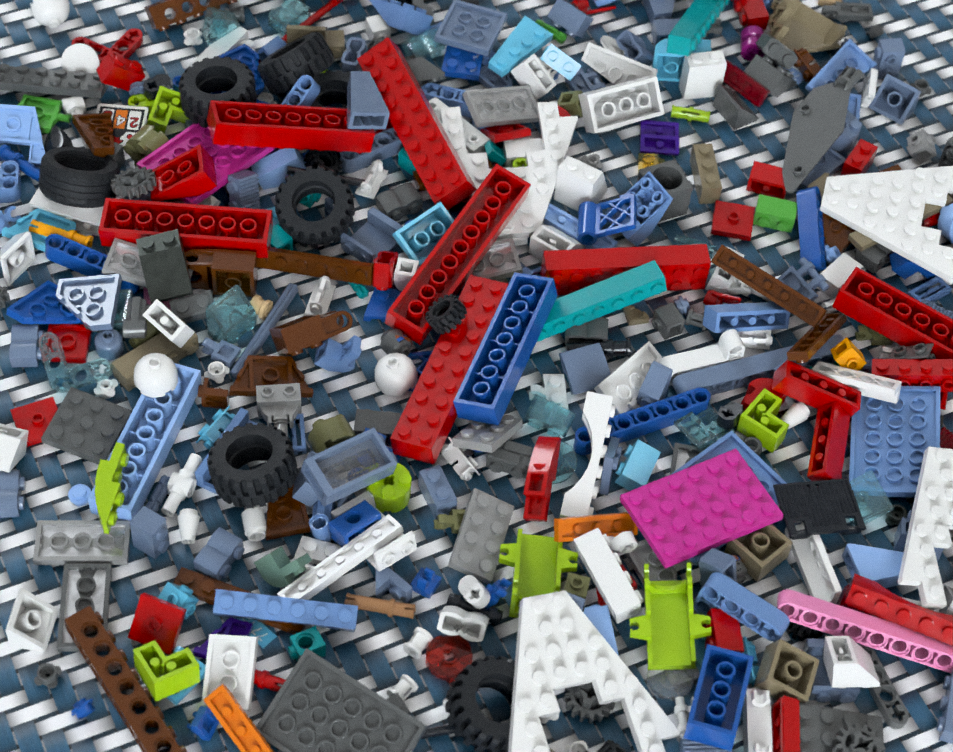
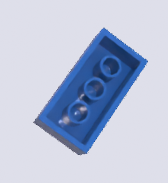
M707 644L684 739L732 751L754 656Z

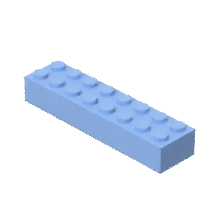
M174 363L178 371V384L173 391L166 392L163 397L152 398L141 394L117 441L118 443L125 444L126 453L129 454L128 464L122 469L121 490L125 497L123 505L117 509V521H131L143 507L198 395L199 385H202L200 370ZM94 485L88 497L90 512L98 515Z

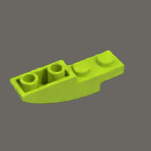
M118 442L114 446L109 461L100 459L95 479L96 506L100 524L105 534H109L111 526L116 525L117 509L123 505L125 497L121 490L122 469L128 464L129 454L126 453L125 444Z

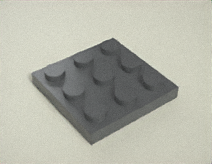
M71 387L41 437V442L99 465L100 459H108L132 410Z

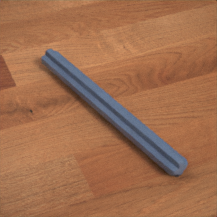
M289 283L231 369L230 373L233 378H237V374L243 368L248 355H256L270 335L269 329L276 326L299 291L296 284Z

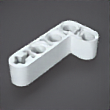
M730 329L721 334L717 345L665 356L658 363L673 369L670 384H672V380L680 374L742 359L745 353V346L737 330Z

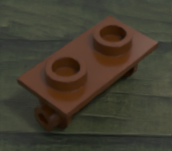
M800 48L798 51L794 49L793 52L797 55L798 60L793 66L799 69L803 79L809 83L821 68L817 63L810 65V63L814 62V59L807 49Z

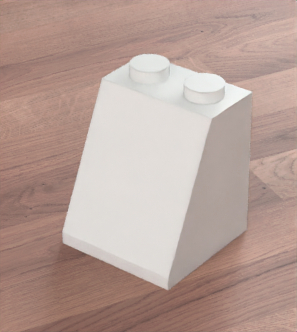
M569 155L558 167L554 200L578 211L581 203L591 201L598 204L606 194L608 188L602 171Z

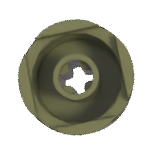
M152 125L142 126L124 146V151L135 162V167L137 162L169 141L162 131L156 132L153 130L155 127Z
M338 414L326 420L319 419L315 421L312 425L313 429L309 433L308 442L315 453H320L356 436L343 414Z

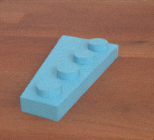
M524 16L488 62V68L501 77L505 76L523 60L552 41L553 34L527 16Z

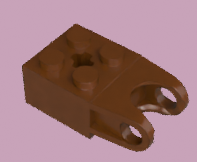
M191 249L185 252L186 259L190 256L198 258L196 262L187 261L188 269L194 270L192 275L200 277L196 281H191L192 288L211 290L213 295L255 296L258 280L256 252L228 249Z
M329 311L321 315H305L269 329L278 354L296 356L304 352L303 348L311 347L312 349L323 345V340L347 331L352 326L353 320L347 311ZM342 315H345L347 318V324L342 327L344 324Z

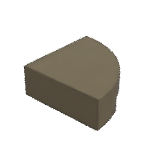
M631 305L623 308L629 326L649 323L650 318L646 312H642Z

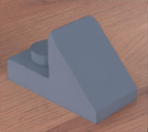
M389 567L380 572L375 568V598L379 599L389 590L392 597L396 600L400 599L402 602L407 603L412 599L413 587Z

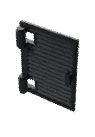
M848 478L773 485L780 509L784 514L783 518L789 538L792 540L808 539L811 535L831 533L852 535L866 530ZM845 518H854L855 525L848 526ZM803 522L805 529L796 530L794 523Z

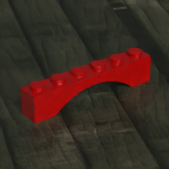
M854 574L847 590L844 604L953 646V615L943 614L918 606L895 595L879 583Z

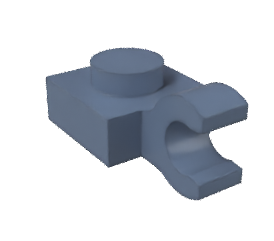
M206 337L201 343L204 346L201 350L203 353L211 355L212 360L219 361L229 368L241 353L240 347L223 339L218 344Z

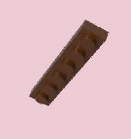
M724 245L720 246L711 260L719 268L814 328L817 327L827 312L826 309Z
M270 247L268 258H257L258 268L320 278L328 276L332 280L372 285L373 263Z
M826 313L817 327H812L787 352L788 361H795L796 363L808 362L847 321L846 315L844 313Z
M181 567L173 584L179 586L183 584L194 591L193 596L211 605H214L216 589L252 593ZM253 619L293 635L304 631L306 627L303 624Z

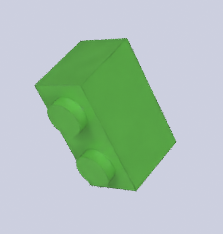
M759 194L753 225L792 233L797 213V202Z

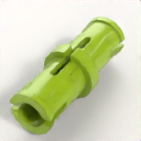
M672 105L671 117L687 119L689 122L694 120L709 123L711 111L698 110L691 106L690 108Z

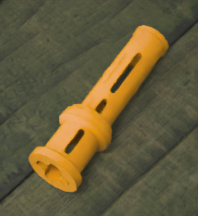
M35 219L30 223L38 226V228L29 226V232L46 237L51 234H58L92 248L94 240L92 235L85 236L77 233L74 229L66 231Z

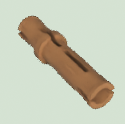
M350 593L346 594L347 599H345L344 604L358 606L359 610L387 614L388 617H393L394 615L414 619L416 604L396 602V599L392 598L384 600Z

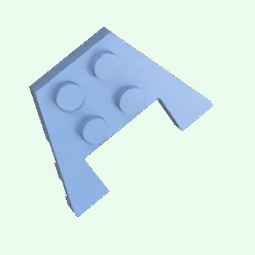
M0 104V143L30 146L28 162L35 166H40L41 158L45 154V148L36 108L32 106Z

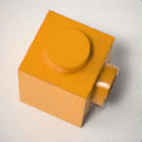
M847 337L830 350L834 360L841 367L860 371L867 364L862 352Z

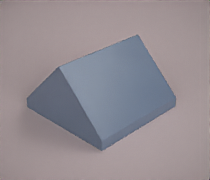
M887 74L869 108L902 125L915 111L921 91Z

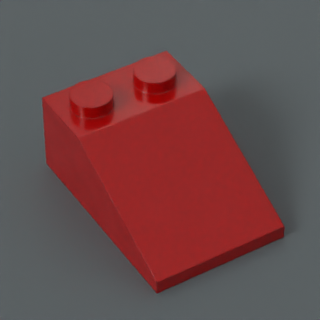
M200 144L152 170V172H155L157 186H154V190L150 191L152 201L200 196L217 187L214 159Z

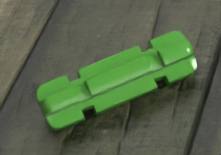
M540 19L535 21L553 34V40L564 44L567 39L564 33L559 32Z

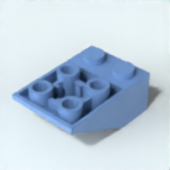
M369 0L388 26L412 35L427 38L433 17L427 15L426 10L417 7L414 10L415 6L407 3L401 6V2L396 0H390V2L388 0Z
M650 171L625 193H632L637 197L636 229L621 233L635 246L641 244L653 232L673 200L671 195ZM630 203L624 204L621 209L626 210ZM609 208V209L605 212L606 215H607V213H608L612 208ZM617 211L611 219L616 220L621 213ZM626 217L620 224L630 223V218Z

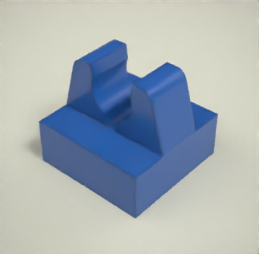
M421 567L410 585L413 587L412 590L430 599L440 585L442 577L436 575L435 571L427 567L425 569Z
M200 706L198 711L192 714L194 717L192 723H188L186 727L202 740L210 741L219 721L208 706Z

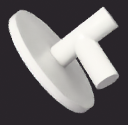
M77 43L69 46L63 52L61 65L62 69L75 72L81 70L86 73H96L100 60L92 47Z

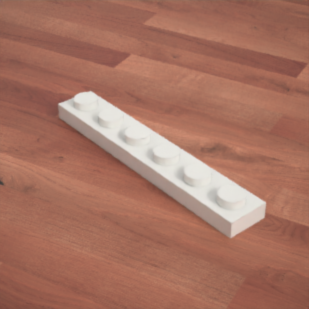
M386 515L282 589L277 595L279 597L311 599L404 532L402 525L391 515Z

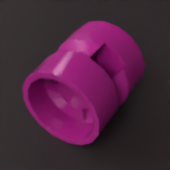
M748 26L741 31V56L747 61H752L756 54L761 57L765 55L756 46V42L764 33V30L758 26Z

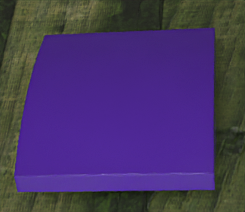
M651 120L640 121V153L679 156V123Z

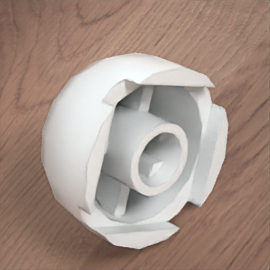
M33 0V4L30 3L34 18L44 26L56 28L68 18L70 11L68 0Z
M147 354L137 362L134 368V385L144 396L152 398L163 397L166 392L173 391L178 384L176 365L165 354Z
M389 353L383 356L375 367L376 385L381 389L382 393L388 396H402L406 394L405 391L410 388L412 390L418 381V373L413 361L401 353Z

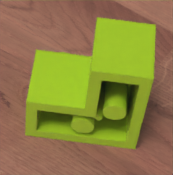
M160 86L146 125H152L155 127L153 130L156 132L162 131L165 134L170 119L184 124L186 119H190L186 117L182 110L180 93Z
M764 388L741 414L737 431L747 437L759 439L762 447L773 453L785 439L789 424L776 417L782 399Z
M154 640L133 649L135 669L156 702L200 683L199 663L189 648L166 657Z

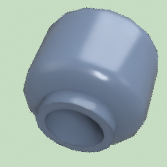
M115 329L101 330L96 334L94 339L95 348L100 358L115 360L122 355L124 345L119 331Z

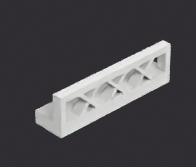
M820 361L811 369L861 391L862 396L895 404L899 401L902 381Z
M803 522L800 525H795L796 530L805 529ZM786 527V529H785V534H786V537H787L788 539H790V538H789V533H788V530H787V527ZM811 535L808 539H790L793 542L792 552L809 595L837 604L842 589L820 535Z

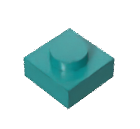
M489 140L484 145L487 158L491 162H496L502 166L506 162L504 150Z

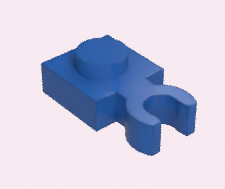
M502 578L493 584H488L485 589L490 593V601L485 608L489 609L498 602L500 597L503 598L507 594L506 589L512 582Z

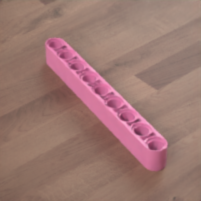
M786 589L779 592L777 596V608L789 617L790 622L833 636H850L858 644L951 673L953 670V646L893 622L797 591Z

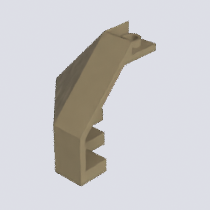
M773 0L771 4L773 14L769 15L768 21L770 31L767 33L771 34L792 51L796 49L798 51L800 48H804L809 53L842 47L838 44V41L845 36V31L848 29L847 26L831 21L799 0Z

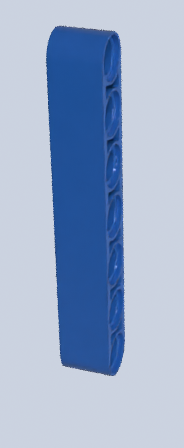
M695 388L614 416V418L610 417L608 425H612L609 438L605 437L603 445H607L608 448L611 437L620 438V444L701 416L707 412L711 397L710 392L705 388ZM586 426L580 427L575 433L573 449L579 455L591 454V442Z

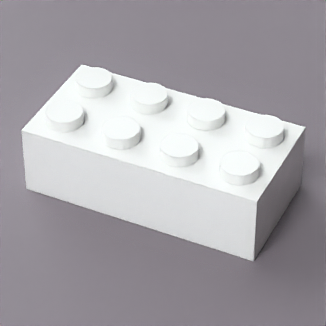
M646 76L578 94L585 129L588 133H598L664 115L657 76Z

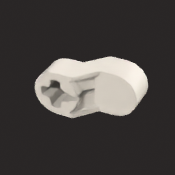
M631 531L622 532L615 538L608 536L611 542L610 549L613 552L631 553L638 546Z
M472 575L464 576L460 580L458 589L467 602L476 609H482L487 606L490 601V593L480 581Z

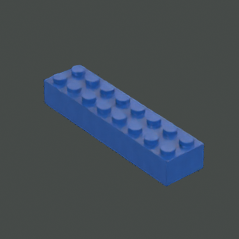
M514 272L453 401L458 418L499 426L558 296L554 278Z

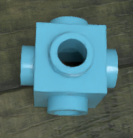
M167 582L158 597L187 609L184 617L186 620L194 613L196 604L199 599L192 595L194 591L183 584L179 586Z

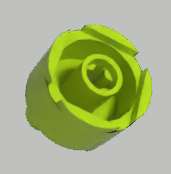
M397 463L392 475L367 486L366 491L373 495L376 508L380 512L391 511V513H396L403 510L409 503L412 477L406 467ZM378 465L373 466L369 472L378 469Z

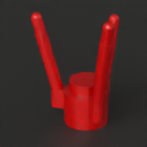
M574 0L570 2V4L587 15L616 9V6H608L587 10L589 8L588 0Z
M709 289L704 297L703 305L723 304V302L739 304L742 299Z

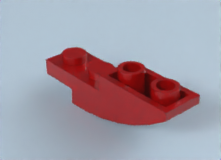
M539 436L536 441L523 493L526 496L523 514L525 521L547 522L552 481L556 480L561 443L560 437Z

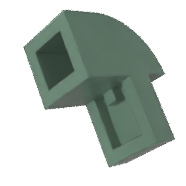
M281 546L253 563L267 583L282 588L298 579V574L307 570L305 565L311 562L312 559L306 553L291 562Z

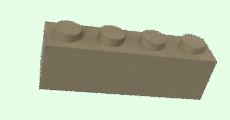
M161 332L111 362L113 376L129 392L136 388L134 385V368L143 356L150 353H161L172 359L174 363H178L179 360L192 355L199 349L198 335L194 333L180 348Z

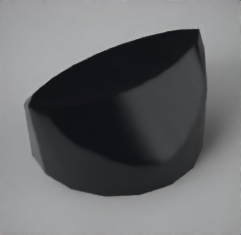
M56 125L49 131L44 143L45 153L55 148L74 147L69 136Z

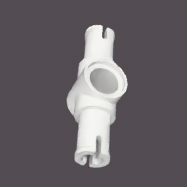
M191 453L184 468L171 475L167 486L169 496L161 509L162 513L166 516L173 517L180 502L184 501L186 497L190 498L193 495L197 484L195 471L203 461L201 456Z

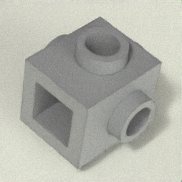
M922 129L907 137V151L919 164L937 156L935 149L936 140L932 134H928Z

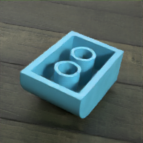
M668 38L663 39L655 46L652 68L658 70L656 75L658 81L680 82L685 56L667 53ZM702 39L701 43L697 45L696 50H693L692 53L711 51V41Z
M440 201L395 231L392 236L409 259L419 261L420 267L454 222V219Z

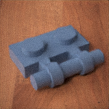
M588 68L586 74L582 69H579L571 81L564 77L571 91L582 90L583 93L606 87L600 81L598 72L594 71L593 68Z
M803 257L798 261L802 266L799 270L791 266L777 279L811 301H814L819 296L814 290L820 287L824 292L828 290L829 285L826 283V278L815 270L814 264L811 261L808 262ZM806 274H809L813 279L809 283L803 278Z

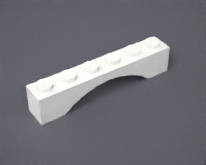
M587 391L582 420L590 437L591 459L582 478L573 488L565 493L560 518L593 515L594 508L590 507L591 499L596 500L599 488L594 485L596 478H601L603 466H600L599 462L600 458L605 457L607 445H603L605 437L609 438L612 425H608L609 417L614 418L616 405L612 404L613 396Z

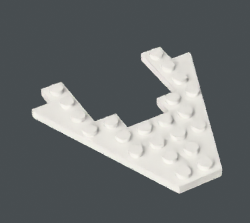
M557 102L537 103L544 149L526 150V167L505 168L530 183L531 186L527 198L501 232L498 239L531 237L543 225L556 186L558 167L566 157L578 121V116L559 117ZM460 107L441 108V125L475 187L478 189L493 169H489L487 153L467 154Z
M929 446L923 455L898 584L917 586L922 607L943 609L947 602L934 548L948 549L952 545L949 529L953 530V449Z
M566 590L527 597L520 601L508 752H550L540 718L557 715L560 712L554 690L592 683L599 705L621 701L638 752H665L662 740L675 738L680 735L678 729Z

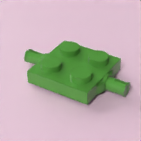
M24 94L21 102L17 104L36 108L41 133L48 134L58 121L67 123L71 121V115L60 113L63 107L61 100Z

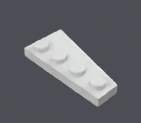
M649 341L594 388L599 394L613 396L612 404L616 405L615 416L627 412L633 407L652 362H659L662 356Z

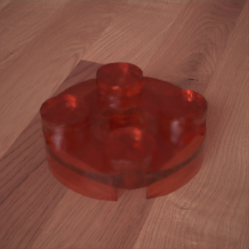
M459 635L437 636L427 646L426 667L437 678L453 682L468 664L472 663V648L468 641ZM444 654H454L453 661H447L443 656Z

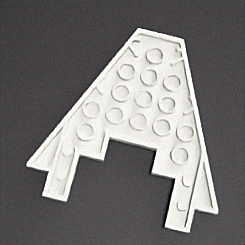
M953 166L918 167L910 170L827 177L820 211L947 282L953 283V248L939 245L941 230L921 226L925 203L945 207L947 194H953Z

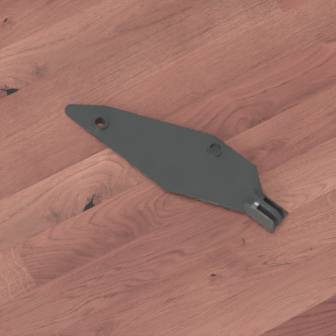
M846 66L834 82L813 88L793 112L782 169L785 191L787 193L795 192L843 133L850 93L863 76L861 70Z

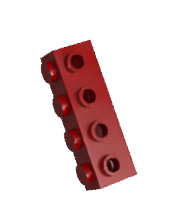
M872 359L871 374L902 381L901 386H941L940 392H953V359Z
M788 360L774 372L772 390L816 409L819 406L837 402L850 417L860 410L861 391Z
M837 402L819 406L817 409L807 477L811 481L842 478L850 415Z

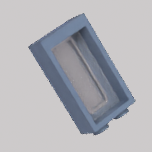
M372 428L304 459L301 471L323 507L392 475L397 466V459L394 453L390 452L386 447L383 436L378 434L375 428Z

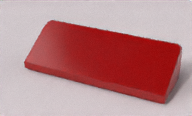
M783 695L772 705L773 752H800L799 700Z

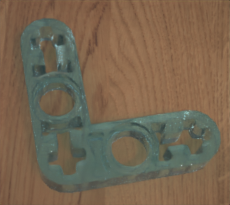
M45 332L39 338V347L50 386L58 393H66L71 387L78 389L109 378L113 373V366L103 358L68 368L59 337L52 332ZM48 338L54 341L51 343V346L55 352H51L50 348L45 345L48 343ZM54 357H59L61 361L57 368L50 367V361ZM101 364L107 367L104 369L103 374L96 371L100 369ZM89 368H91L93 371H96L93 372L94 377H92V373ZM81 370L86 371V379L77 381L76 374ZM71 377V380L74 383L72 384L70 381H66L62 383L63 387H59L58 385H56L57 383H59V378H62L63 380H69Z

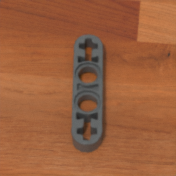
M860 645L870 654L876 673L881 677L880 687H869L867 689L887 725L892 729L903 728L909 719L905 705L873 648ZM880 693H889L892 697V700H882L880 697ZM894 713L896 716L902 717L900 721L898 718L892 717Z

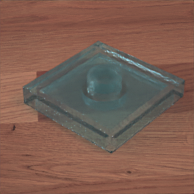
M872 470L849 481L865 525L894 510L893 505ZM847 518L851 525H855L854 518Z

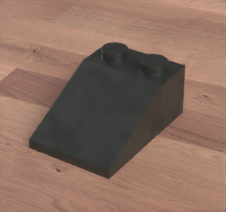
M178 229L136 239L151 305L156 299L164 302L193 294L184 247Z

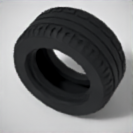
M55 148L46 152L41 158L38 185L43 195L56 203L78 208L102 207L106 198H116L115 193L112 191L111 179L115 178V174H120V168L117 162L109 155L106 157L94 156L91 150L87 148Z

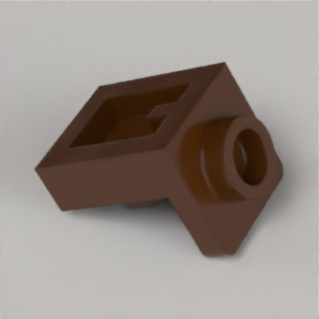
M204 377L203 385H199L198 398H201L202 407L226 409L229 406V391L222 388H210L209 378Z

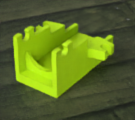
M518 528L516 543L500 545V553L505 552L508 555L499 554V563L514 567L509 617L519 618V606L523 598L560 591L561 573L577 571L578 563L573 564L569 561L574 560L577 562L578 553L563 549V542H555L554 537L522 534L523 529Z
M686 563V579L673 581H650L649 564H644L645 615L630 618L629 623L630 627H638L637 630L630 629V638L646 640L648 670L696 669L695 639L711 636V627H702L703 624L710 625V616L693 614L691 563Z

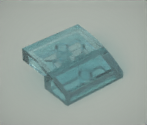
M711 407L697 415L690 412L674 421V425L698 450H705L731 430L735 433L733 429H722L717 425L718 414Z

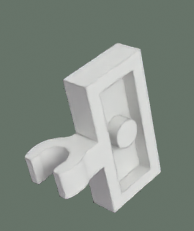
M543 374V387L537 384L530 385L529 400H544L546 414L568 413L569 408L564 374Z

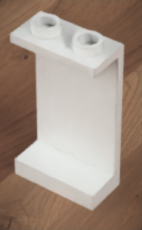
M366 491L331 511L333 520L364 500L377 511L379 510L376 508L373 495ZM410 531L405 535L401 533L366 559L379 572L417 550L414 532Z

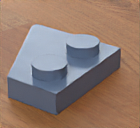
M488 64L481 68L479 82L487 89L513 87L509 73L501 77L489 69Z
M611 437L604 457L599 494L608 496L614 470H617L623 447H619L620 438Z

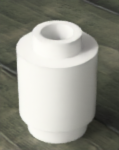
M257 506L246 508L241 514L245 535L250 541L263 540L266 537L267 529L264 510Z

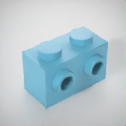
M639 439L633 446L629 444L623 454L626 457L624 463L620 462L615 471L618 476L614 483L629 491L646 485L661 452Z

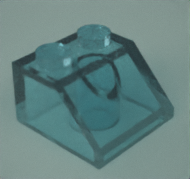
M237 284L206 308L208 335L218 343L223 339L234 344L247 331H251L256 325V311Z

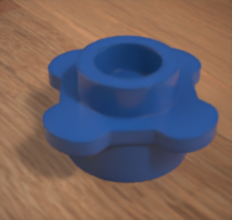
M86 698L79 700L73 705L74 709L71 711V715L76 716L78 720L85 718L95 710L92 705L94 700L92 698L86 700Z

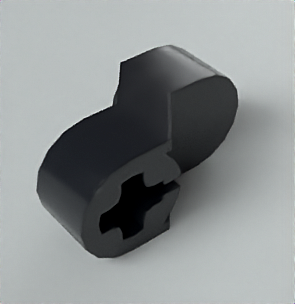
M158 74L153 79H147L143 84L144 96L153 100L156 98L160 86L171 89L170 77L165 74Z
M735 402L727 403L724 407L721 406L718 411L717 425L722 429L734 428L736 424L738 425L740 416L744 411L743 406Z

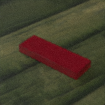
M726 60L727 66L723 82L757 107H761L770 90Z

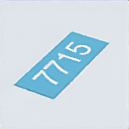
M236 618L253 623L250 636L257 637L258 644L262 648H265L277 637L261 622L253 619Z

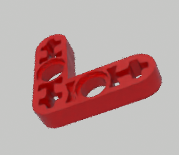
M136 28L129 29L110 49L85 37L74 38L72 45L82 43L92 47L95 51L101 52L98 55L101 64L108 53L116 56L120 55L128 59L142 45L143 33ZM122 47L128 48L126 51L119 50Z

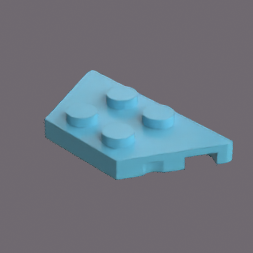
M36 208L29 215L16 220L17 224L10 228H3L2 236L11 239L14 235L29 232V226L38 228V226L30 224L33 219L66 231L76 230V222ZM30 232L34 248L45 252L46 236Z

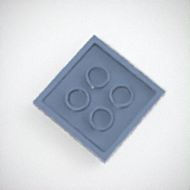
M453 0L435 34V42L489 56L507 20V13L460 0Z

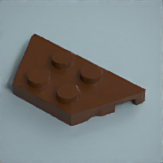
M248 355L243 368L240 369L235 382L229 389V396H256V386L300 383V392L303 398H312L314 392L312 387L309 388L304 381L305 377L297 368V364L292 356Z

